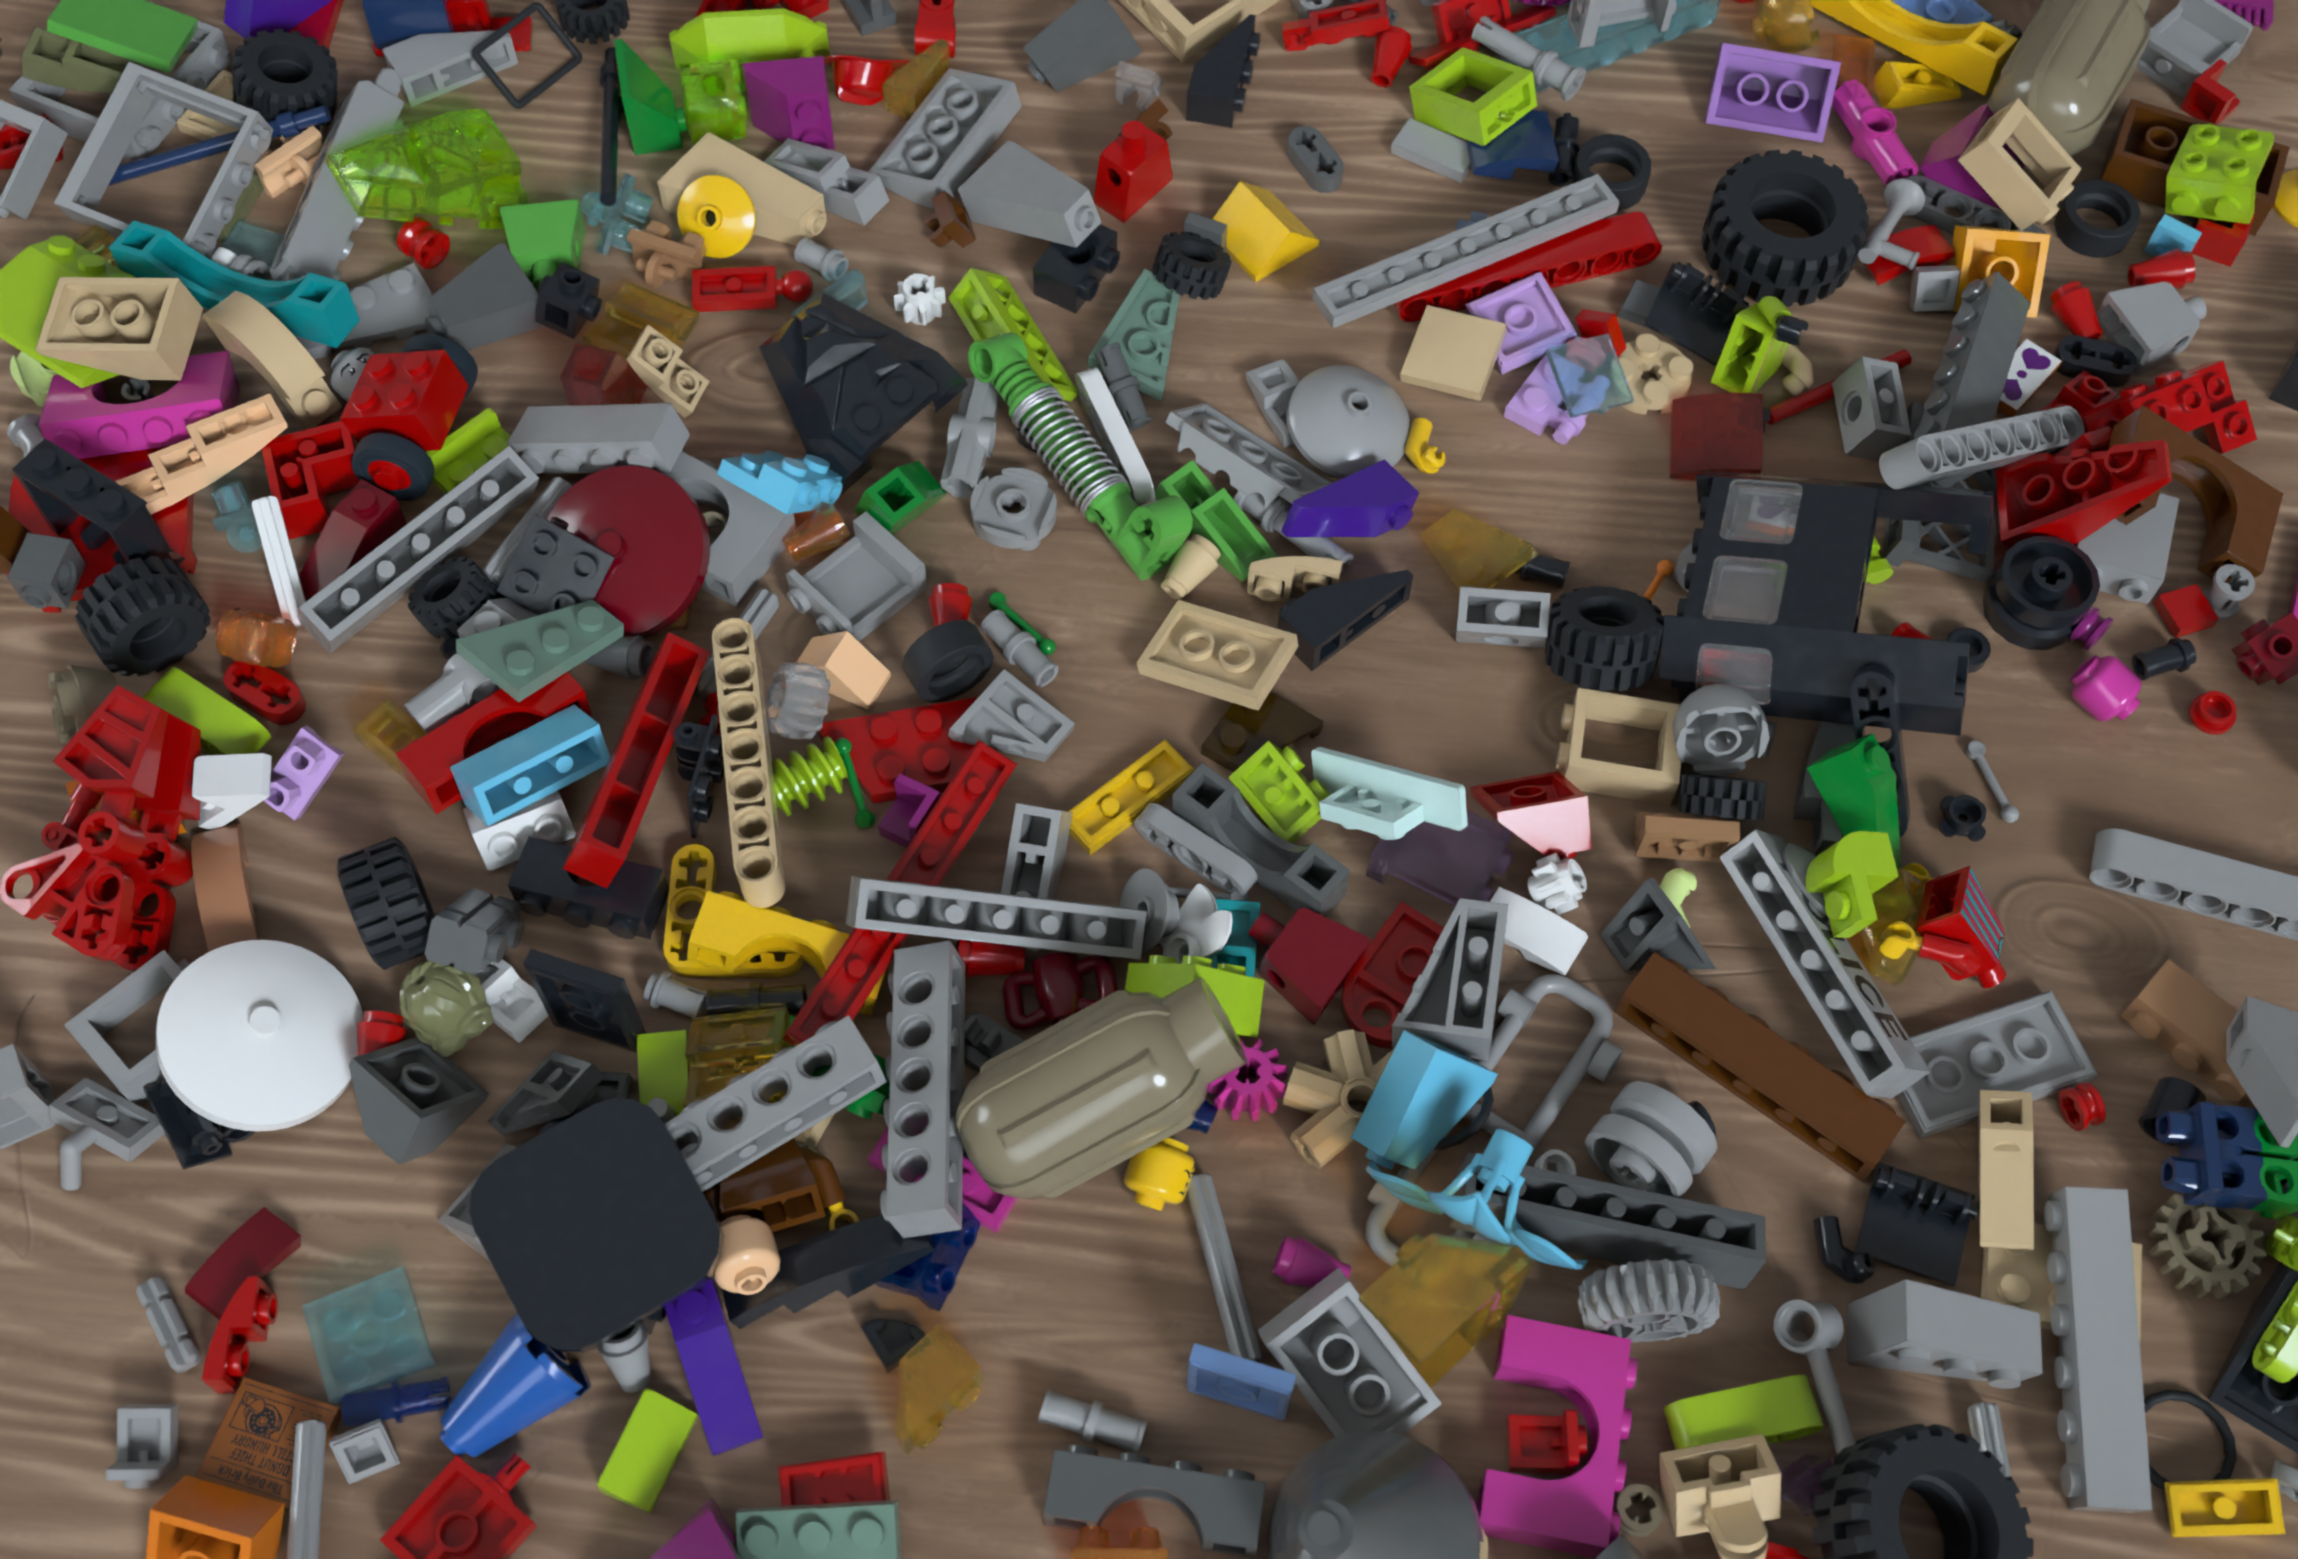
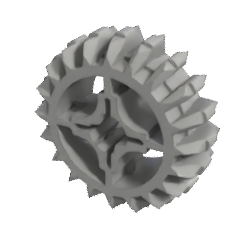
M1647 1259L1644 1262L1633 1263L1628 1261L1625 1265H1611L1607 1270H1597L1592 1275L1582 1280V1285L1579 1286L1580 1298H1578L1579 1315L1582 1316L1583 1327L1587 1331L1631 1339L1632 1343L1660 1340L1669 1342V1339L1686 1338L1689 1334H1699L1704 1329L1710 1328L1720 1318L1719 1306L1721 1303L1719 1289L1715 1283L1712 1271L1700 1264H1689L1684 1260L1673 1262L1667 1259L1661 1261H1650Z

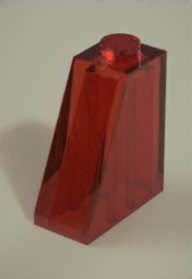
M578 343L575 344L560 376L569 406L640 404L647 389V385L633 370L629 362L619 353Z

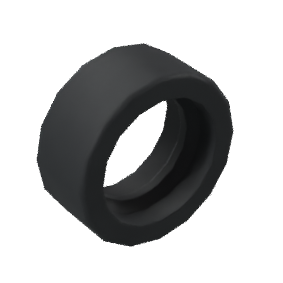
M1615 134L1595 136L1585 142L1577 153L1572 184L1593 176L1594 174L1589 168L1594 164L1614 163L1626 168L1634 178L1621 183L1603 181L1620 201L1617 211L1629 209L1640 202L1646 192L1652 161L1647 150L1633 139Z
M2086 180L2074 185L2072 192L2063 199L2059 211L2056 213L2054 226L2057 236L2061 241L2078 254L2093 258L2110 257L2121 252L2129 243L2139 225L2141 212L2136 199L2126 189L2104 180ZM2092 208L2102 211L2111 216L2117 223L2118 228L2101 229L2093 227L2083 221L2076 210Z
M953 620L940 624L919 637L904 655L902 667L921 699L928 702H943L958 697L979 683L990 670L994 656L991 648L975 624L967 620Z

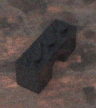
M528 837L508 883L514 900L520 903L522 911L539 917L544 916L545 913L563 917L566 922L581 928H587L590 924L607 928L612 934L625 939H633L635 936L651 940L669 894V886L663 869L625 860L607 889L599 885L582 886L576 883L579 876L562 869L571 846Z

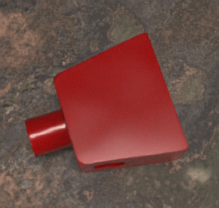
M1140 121L1126 122L1122 126V134L1107 146L1099 156L1094 204L1122 223L1131 218L1173 179L1167 141Z

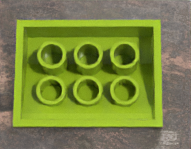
M64 235L52 236L48 240L29 245L0 269L1 339L80 388H85L120 375L40 355L35 349L59 277L135 278L133 275L122 271L107 262L103 257L92 253L75 243L73 239Z

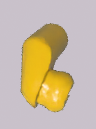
M1416 418L1412 421L1405 444V455L1420 472L1434 474L1444 465L1446 460L1445 453L1442 450L1437 454L1438 447L1428 445L1433 428L1432 423L1425 418Z

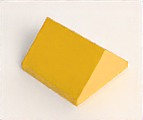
M1243 181L1238 183L1213 217V220L1227 225L1226 252L1255 283L1319 246L1320 240L1270 190Z

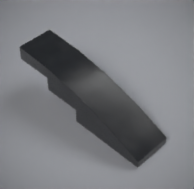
M879 1215L816 1235L778 1251L780 1270L763 1290L755 1294L743 1295L722 1289L728 1319L741 1329L783 1305L795 1314L836 1290L850 1298L935 1251L931 1234L903 1238L894 1226L884 1219L883 1215Z

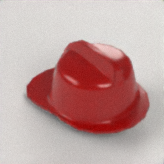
M832 55L824 58V63L832 67L837 98L840 101L861 106H872L882 101L888 93L894 70L906 69L916 65L914 61L873 60L849 55Z

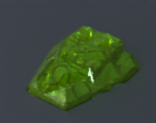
M485 108L452 111L424 117L326 154V165L358 217L413 222L415 213L438 215L440 225L453 226L454 217L478 219V227L482 229L504 228L500 207L528 204L526 192L519 183L522 170L520 160Z

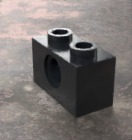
M1099 224L1077 248L1052 242L1033 267L1034 295L1077 314L1085 301L1090 302L1095 297L1100 281L1106 273L1111 274L1119 262L1120 251L1117 250V232Z

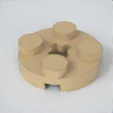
M1641 334L1635 341L1626 343L1627 349L1618 357H1611L1607 369V377L1610 383L1608 389L1613 399L1625 409L1644 415L1647 414L1648 410L1655 411L1661 409L1660 414L1675 410L1684 402L1691 385L1693 363L1674 346L1659 341L1652 334ZM1643 372H1649L1656 375L1659 380L1650 378L1646 381L1641 377Z

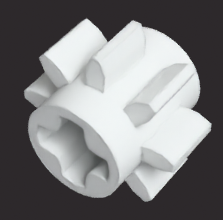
M913 273L904 282H897L898 294L893 296L895 311H903L904 322H912L924 326L931 322L935 316L942 317L941 305L946 303L945 289L943 287L936 288L935 276L929 277L925 274Z
M1557 853L1537 860V867L1532 869L1533 875L1528 878V889L1534 902L1548 910L1555 908L1558 915L1579 907L1577 900L1583 898L1581 893L1587 889L1586 878L1580 865L1574 859L1567 860L1565 858L1560 860Z

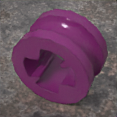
M2097 607L2090 610L2069 637L2072 641L2081 640L2084 643L2083 649L2086 651L2092 649L2114 621L2111 617L2102 618L2099 615L2100 609Z

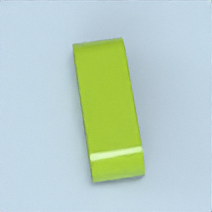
M172 667L142 697L200 729L201 749L210 755L258 753L272 738L268 730L251 715L176 667Z
M1793 1375L1675 1401L1663 1408L1675 1450L1763 1434L1767 1444L1770 1445L1802 1438L1824 1429V1424L1807 1375Z

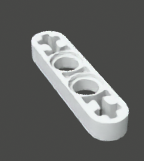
M1095 367L1076 373L1075 384L1081 403L1108 459L1112 461L1114 467L1118 468L1119 474L1123 475L1125 480L1128 481L1132 489L1131 497L1137 505L1155 500V490L1149 471L1099 369Z

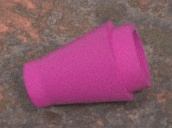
M1300 1235L1297 1239L1285 1236L1277 1252L1272 1274L1281 1277L1282 1284L1312 1288L1338 1267L1349 1279L1351 1265L1339 1261Z

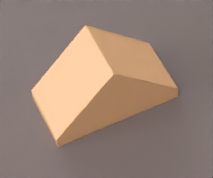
M848 631L812 637L790 671L791 676L868 711L891 677L890 671Z

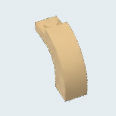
M235 291L202 315L225 349L243 357L266 379L303 430L316 427L342 407L323 380L324 372L309 352L279 319L252 297Z

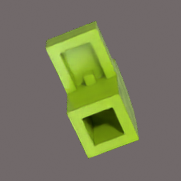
M1868 831L1850 833L1816 856L1808 866L1805 880L1806 891L1823 893L1825 911L1829 917L1833 937L1850 938L1878 920L1872 894L1899 877L1888 833Z

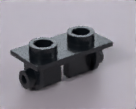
M165 1077L161 1084L144 1088V1092L183 1170L232 1156L228 1143L223 1140V1133L219 1125L202 1117L185 1105L173 1092Z

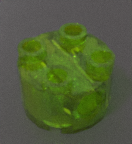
M718 59L680 63L681 86L684 92L683 101L691 144L695 145L707 132L725 141H737L741 138H747L745 123L747 111L744 95L740 96L739 83H741L738 60Z

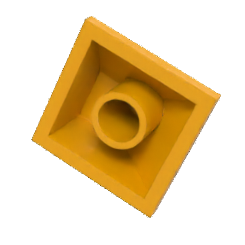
M1955 225L1951 246L1955 257L1949 260V266L1955 265L1960 270L1953 311L1958 312L1962 301L1961 294L1972 281L1976 279L1983 280L1998 271L2031 303L2026 317L2037 318L2051 234Z

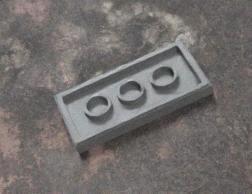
M2052 990L1910 1036V1040L1931 1072L1897 1096L1919 1139L1978 1120L1980 1090L2032 1092V1101L2058 1093L2062 1089L2073 1088L2083 1082H2091L2098 1076V1073Z

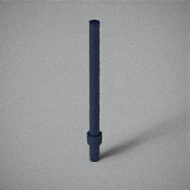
M323 105L296 113L294 110L276 115L275 120L268 121L267 123L274 130L271 138L281 135L284 138H289L302 133V129L331 121V115L327 106ZM240 130L121 164L115 171L108 186L229 151Z

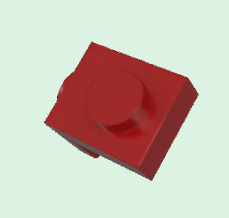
M1565 1409L1561 1416L1509 1414L1506 1419L1508 1472L1571 1474L1578 1465L1580 1458L1586 1457L1587 1431L1585 1425H1578L1576 1409Z

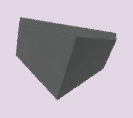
M1654 878L1647 879L1599 934L1626 972L1641 970L1654 952L1664 959L1668 958L1678 962L1685 969H1716L1681 914Z

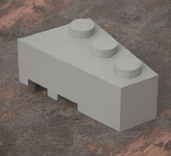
M1459 899L1433 948V953L1428 963L1414 983L1413 991L1402 1012L1397 1015L1392 1025L1393 1048L1396 1047L1403 1030H1406L1468 1058L1489 1061L1508 904Z
M1905 1279L1847 1304V1364L1985 1381L1992 1387L2002 1389L2018 1388L2021 1386V1381L2043 1374L2040 1313Z

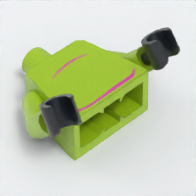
M1773 296L1763 297L1758 303L1736 315L1711 379V383L1732 393L1738 410L1743 413L1741 428L1746 431L1765 433V421L1770 419V408L1758 407V399L1755 393L1778 370L1788 345L1791 344L1799 347L1801 344L1799 342L1801 330L1806 331L1808 329L1807 321L1792 316L1783 302Z

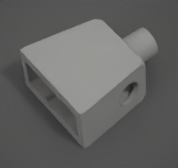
M2160 282L2109 292L2096 314L2100 327L2112 344L2126 347L2134 353L2137 358V366L2133 373L2136 376H2140L2188 347L2200 327V320L2206 316L2207 308L2201 297L2193 296L2183 300L2172 284Z

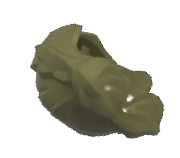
M427 960L421 961L416 967L407 972V976L401 984L399 1006L405 1023L415 1031L417 1038L421 1042L431 1045L433 1050L439 1052L441 1056L448 1057L461 1050L472 1037L479 1036L492 1024L493 1015L491 1007L486 1002L484 988L480 983L479 977L455 969L453 963L447 967Z

